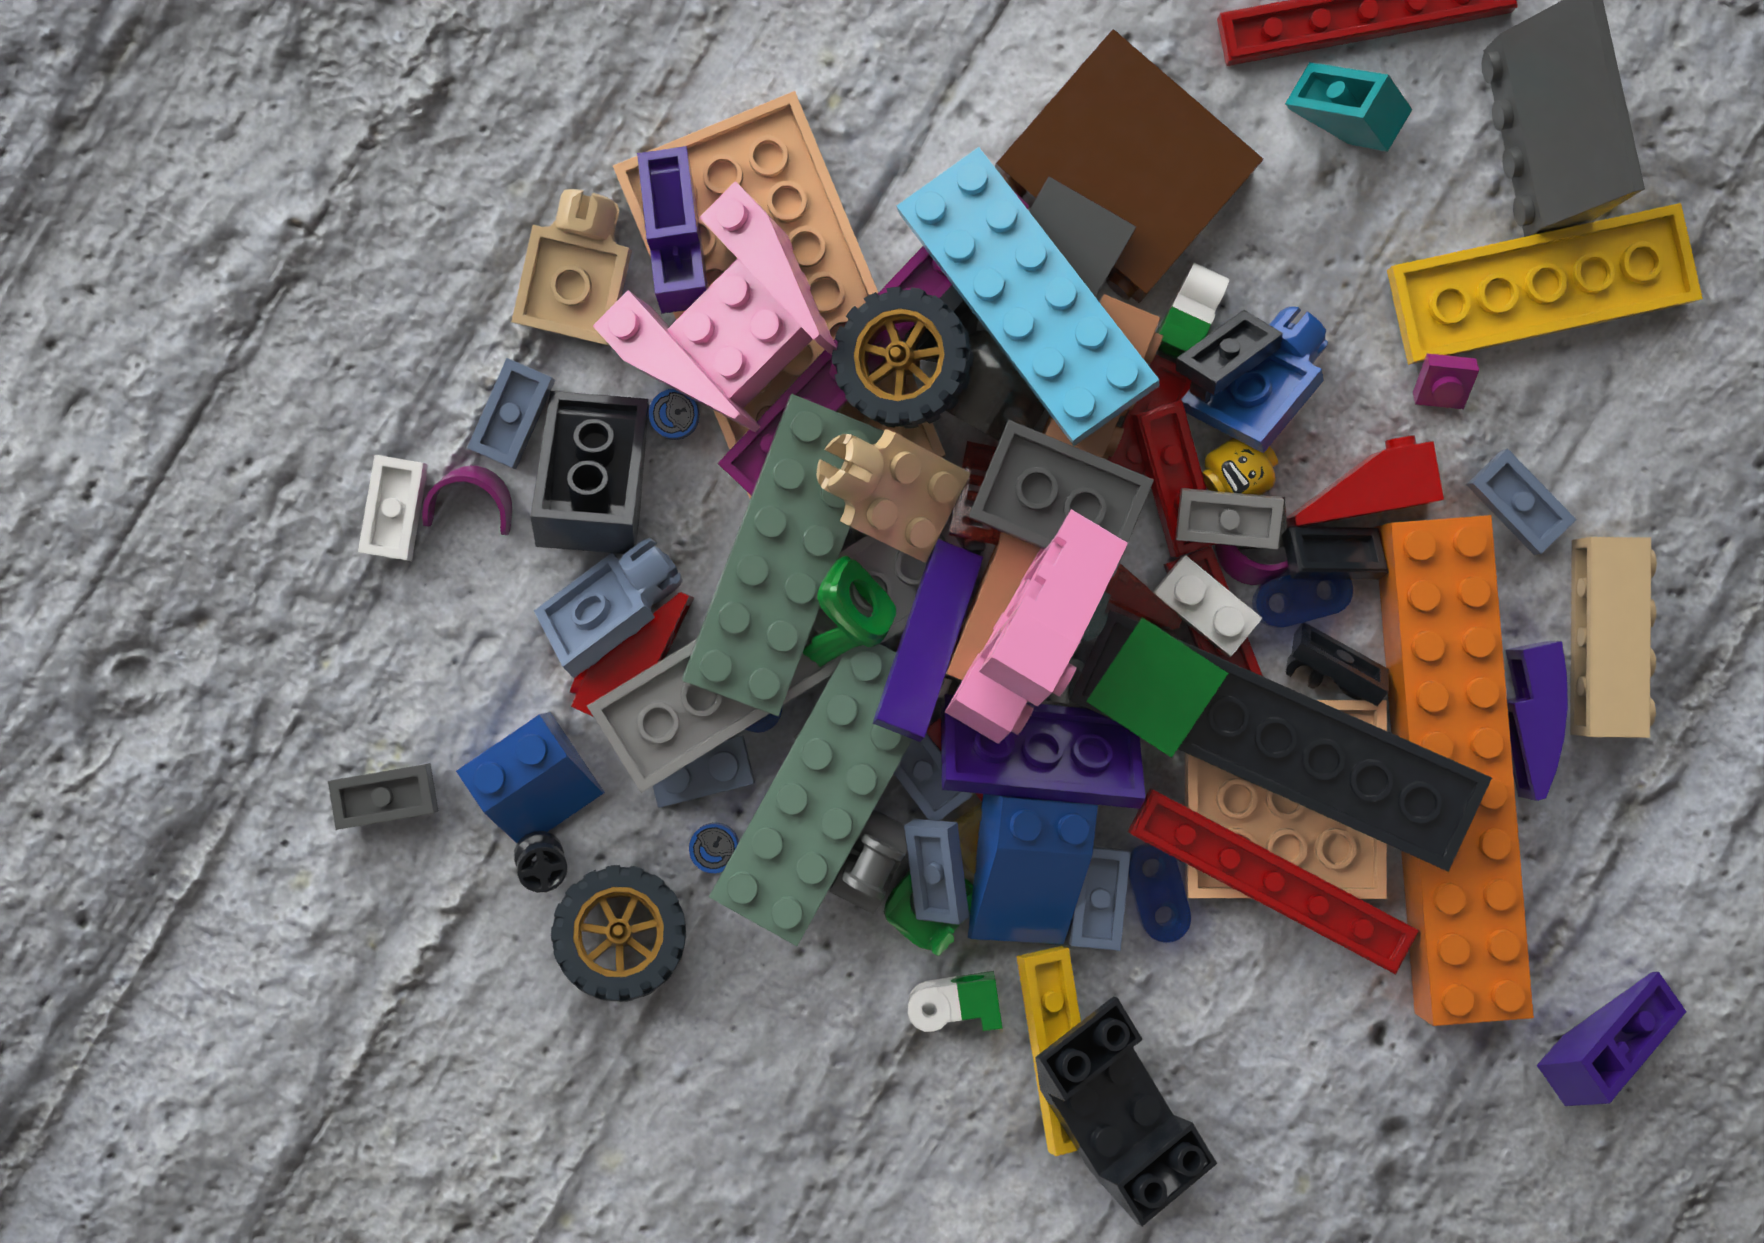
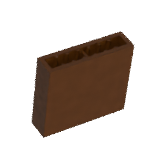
M1112 29L996 162L995 168L1011 189L1029 205V209L1047 178L1051 177L1136 226L1134 233L1111 270L1106 282L1121 298L1129 300L1132 297L1140 303L1252 175L1264 158L1117 31Z

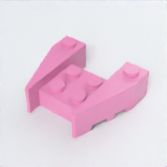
M735 181L699 217L737 257L727 270L671 326L650 305L628 290L593 327L616 353L630 365L756 432L760 426L747 413L744 407L812 340L816 341L831 355L833 350H837V347L824 318L819 313L810 292L811 288L807 278L801 271L793 253L794 249L788 235Z
M1071 509L1051 543L1045 550L1041 548L1005 612H1002L993 628L994 631L980 654H977L946 708L945 713L999 744L1010 732L1018 735L1026 725L1034 709L1026 704L1027 701L1038 707L1051 693L1060 697L1077 668L1070 664L1069 661L1078 647L1128 543Z

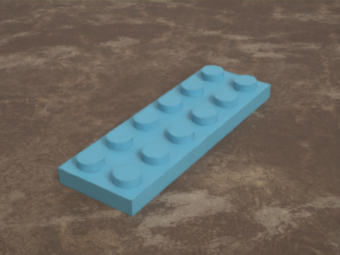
M980 147L896 205L900 216L1073 446L1159 386L1158 377Z

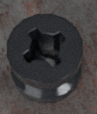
M534 831L526 834L518 841L514 849V862L517 867L516 871L520 883L526 889L536 893L556 889L567 875V861L560 840L555 835L546 831Z

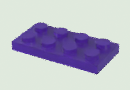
M944 695L941 703L942 790L1140 809L1145 801L1140 737L1118 722L1087 708L1040 704L1037 707L1027 702L1026 704L1034 709L1022 731L1018 735L1010 732L998 744L945 713L954 695Z

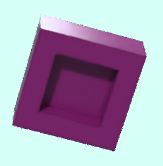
M1427 353L1413 390L1415 405L1464 410L1479 373L1476 358Z

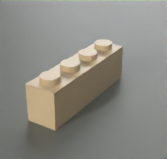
M1586 537L1572 540L1570 735L1650 738V727L1654 724L1656 717L1655 703L1650 697V677L1653 676L1656 669V656L1651 648V627H1653L1656 620V605L1654 600L1651 599V578L1654 576L1657 567L1656 554L1651 549V537Z

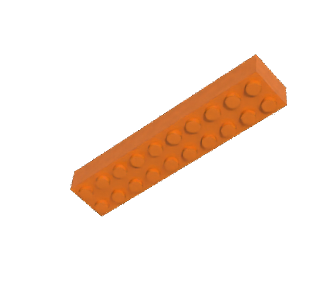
M1492 515L1395 522L1376 526L1374 528H1378L1388 568V573L1379 580L1385 663L1386 668L1389 669L1388 699L1391 733L1492 777L1449 872L1401 851L1407 924L1419 930L1409 949L1414 1012L1432 1026L1534 1018Z

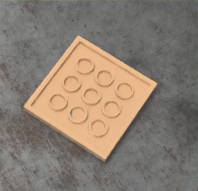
M1317 700L1387 731V700H1382L1378 707L1366 700ZM1185 753V806L1359 899H1387L1386 843ZM1185 863V896L1187 898H1250Z

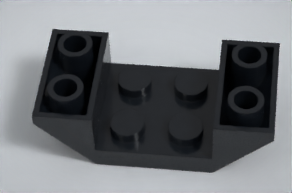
M1113 996L1035 1058L1040 1091L1089 1171L1130 1217L1143 1227L1211 1170L1217 1162L1193 1122L1174 1115L1133 1048L1143 1039L1119 999Z

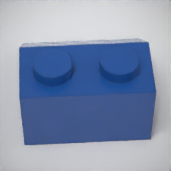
M551 712L537 715L456 770L482 811L516 843L531 832L550 831L605 793Z

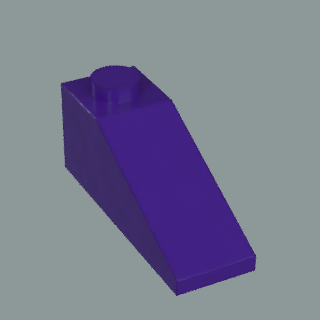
M1651 972L1565 1033L1537 1064V1067L1564 1106L1610 1104L1687 1011L1660 972Z

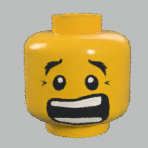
M1232 438L1207 454L1204 462L1206 470L1202 472L1206 488L1209 491L1263 495L1271 490L1275 484L1276 477L1273 467L1278 465L1279 462L1271 446L1264 453H1261Z

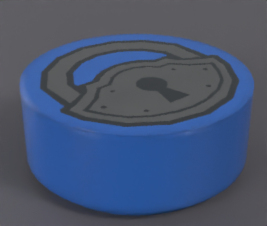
M675 389L662 391L650 404V423L664 438L670 440L684 439L695 431L699 423L700 414L696 402Z
M712 822L705 824L693 834L690 840V858L695 866L704 872H723L739 843L738 837L729 826L723 823Z

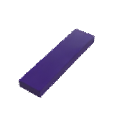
M937 540L927 560L872 724L918 742L925 738L983 560L982 556L943 540Z

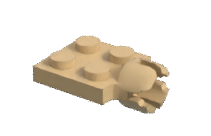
M567 189L561 194L556 220L551 226L541 227L532 225L511 322L610 346L593 325L622 297L632 250L629 247L618 245L615 241L614 233L619 215L618 204L603 195L592 193L590 197L583 195L584 190Z
M888 429L884 430L882 437L876 444H870L851 434H841L835 437L824 450L845 461L841 469H838L819 459L816 475L819 485L825 491L844 500L845 510L840 521L926 563L971 473Z

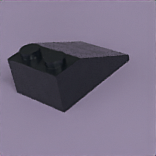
M550 391L530 514L536 547L625 554L636 545L641 510L649 399Z

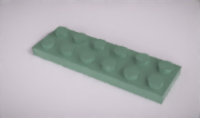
M794 394L789 396L682 681L779 716L820 608L817 599L818 590L827 573L838 559L850 526L840 521L845 510L844 500L825 491L818 483L816 473L819 459L841 469L845 460L824 450L835 437L841 434H851L870 444H876L882 437L883 430Z
M881 644L874 647L862 645L844 653L709 895V898L795 946H798L912 741L911 738L872 724L896 652Z

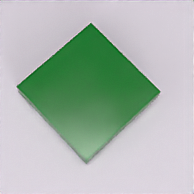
M1142 617L1086 702L1172 758L1228 673Z

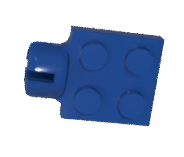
M1292 306L1281 310L1269 324L1283 333L1281 348L1248 373H1244L1229 384L1224 391L1221 390L1216 395L1211 394L1208 403H1204L1193 396L1189 389L1181 399L1185 413L1264 453L1324 381L1322 369L1313 365V363L1328 345V341L1325 339V327L1308 311L1296 325L1291 323L1300 313L1301 309L1299 307Z

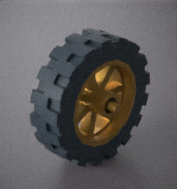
M901 287L886 288L887 293L881 295L876 292L864 298L866 303L861 307L857 308L854 306L846 315L849 320L845 327H839L835 336V340L838 341L837 350L832 352V364L837 369L835 379L839 388L844 391L847 401L870 419L895 428V426L904 427L905 429L917 428L919 424L924 422L930 424L942 418L941 413L947 408L952 410L959 402L957 397L962 389L966 391L971 378L968 373L970 367H973V352L970 350L969 344L971 341L967 330L962 325L958 316L940 298L935 295H929L919 288L911 287V290H903ZM903 322L916 323L906 343L902 342L895 324ZM927 328L933 334L938 347L914 351ZM887 329L892 343L886 349L872 345L878 335ZM869 353L886 358L888 363L870 375L867 363ZM939 357L936 371L929 378L919 368L920 360ZM897 370L894 395L882 391L875 385ZM914 374L925 385L914 393L905 395L906 376Z
M611 865L607 866L606 869L587 873L583 876L582 880L568 888L565 892V897L561 903H558L554 913L555 918L553 927H551V941L553 942V952L558 965L568 980L579 990L603 1001L627 1002L651 994L672 976L684 952L686 924L677 896L661 878L645 872L644 869L639 867ZM615 897L631 898L622 919H616L607 899ZM639 901L649 909L654 919L630 926L629 921ZM599 903L609 921L607 927L584 923L589 913ZM657 928L656 942L653 950H648L633 939V934ZM582 931L606 935L607 939L587 955L583 945ZM629 945L644 956L646 960L636 967L624 970V947ZM611 946L616 947V971L602 968L594 963Z

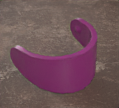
M463 466L454 469L433 486L424 500L422 523L423 526L430 527L434 519L437 495L443 486L454 482L475 484L487 491L495 500L500 511L501 535H509L512 521L510 492L504 481L487 468Z
M1215 544L1216 554L1224 571L1233 579L1243 584L1264 585L1275 581L1289 569L1287 560L1273 565L1260 564L1244 556L1235 545Z

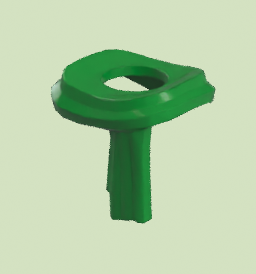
M847 555L836 560L821 583L817 594L820 607L838 627L813 637L811 643L804 647L803 654L816 662L819 667H822L855 647L862 645L874 647L880 644L894 622L896 606L890 596L860 563ZM851 582H853L862 597L873 607L871 617L862 615L852 603L849 591Z
M909 870L887 898L884 907L885 918L913 944L922 949L932 950L933 954L940 956L948 948L949 944L954 942V933L962 923L951 924L916 919V915L910 906L913 889ZM964 877L968 912L970 913L973 884Z

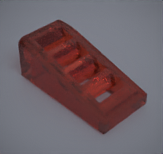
M967 441L961 468L970 473L972 469L987 472L997 447ZM970 474L953 508L948 535L998 545L1001 531L991 527L990 529L962 524L963 516L968 517L972 507L965 506L966 500L975 501L978 494L977 491L968 490L969 484L981 486L984 480V476Z
M1121 563L1119 564L1115 576L1111 577L1101 599L1140 618L1143 617L1166 631L1178 629L1182 621L1178 614Z

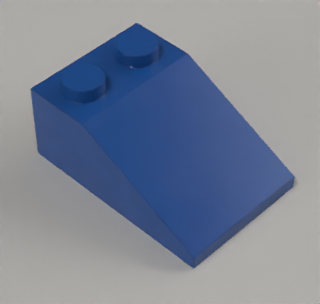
M983 794L968 938L1064 944L1093 855L1098 805Z

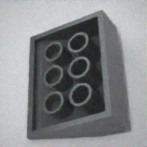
M1561 0L1500 33L1483 50L1484 54L1481 61L1482 74L1485 81L1491 84L1494 97L1492 119L1495 128L1502 133L1505 147L1502 156L1503 169L1506 176L1512 179L1516 197L1513 202V214L1516 223L1523 228L1524 237L1589 223L1645 189L1603 0Z

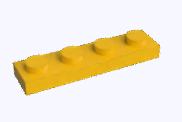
M1063 946L1016 956L1047 1149L1054 1156L1075 1152L1077 1149L1040 1091L1035 1057L1081 1022L1069 948Z

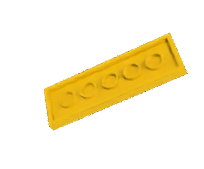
M1681 203L1393 265L1387 269L1408 365L1424 362L1427 353L1452 356L1690 304L1703 299Z

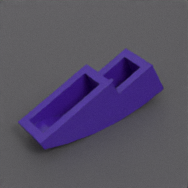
M687 146L637 153L646 239L651 254L655 296L661 314L685 311L708 289L699 217Z
M1543 641L1505 650L1516 696L1515 698L1507 699L1513 776L1518 797L1534 801L1547 798L1558 768L1565 739L1568 687L1562 641Z

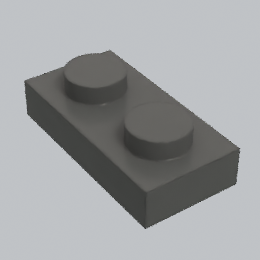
M431 763L328 781L336 830L432 814L439 811Z

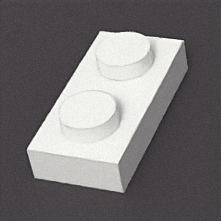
M374 455L358 552L412 561L428 470L427 464Z
M1186 555L1178 560L1151 593L1227 657H1231L1262 620L1261 616Z

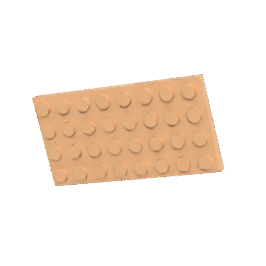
M795 91L649 150L656 151L687 146L698 217L735 181L788 235L794 249L793 253L801 271L807 278L811 288L810 292L820 315L827 324L833 340L839 327L844 328L849 320L846 317L848 312L854 306L859 308L866 303L864 298L875 292L878 293ZM635 156L613 165V168L651 258L650 248L646 239L638 157ZM699 218L709 288L737 257ZM685 311L673 312L675 319L677 320ZM812 340L744 407L747 413L757 422L825 349ZM897 370L875 385L882 391L894 395ZM913 375L906 376L905 395L918 390ZM849 402L838 412L883 431L888 429L942 458L946 455L933 423L924 422L919 424V427L912 429L896 426L895 428L887 427L865 416ZM713 410L727 445L731 449L749 429Z

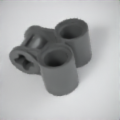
M874 809L833 881L829 892L874 914L889 888L895 871L907 853L904 824Z

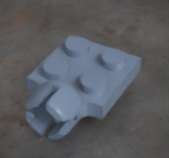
M647 538L642 540L623 554L621 559H618L614 553H610L534 610L562 667L573 678L589 666L596 664L604 655L628 637L636 634L644 625L655 617L651 610L652 604L666 598L678 589L683 582L680 572L678 573L673 561L661 549L654 546L657 542L653 539Z

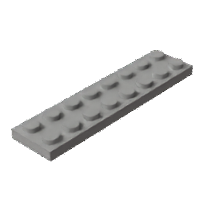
M946 523L938 539L960 547ZM866 535L841 550L838 558L847 555L860 563L894 602L896 616L888 634L880 643L882 644L904 630L926 563ZM978 575L976 578L975 585L981 582ZM851 582L849 591L852 603L862 615L871 617L873 607L862 597L853 582ZM821 607L816 615L806 645L811 643L813 637L838 627ZM696 640L587 705L641 793L769 714L768 712L682 681ZM802 653L783 705L831 676L844 653L822 667H819L816 662Z

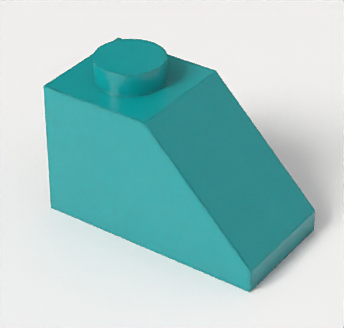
M1311 62L1307 65L1285 103L1292 112L1347 144L1386 152L1389 151L1413 110L1388 74Z

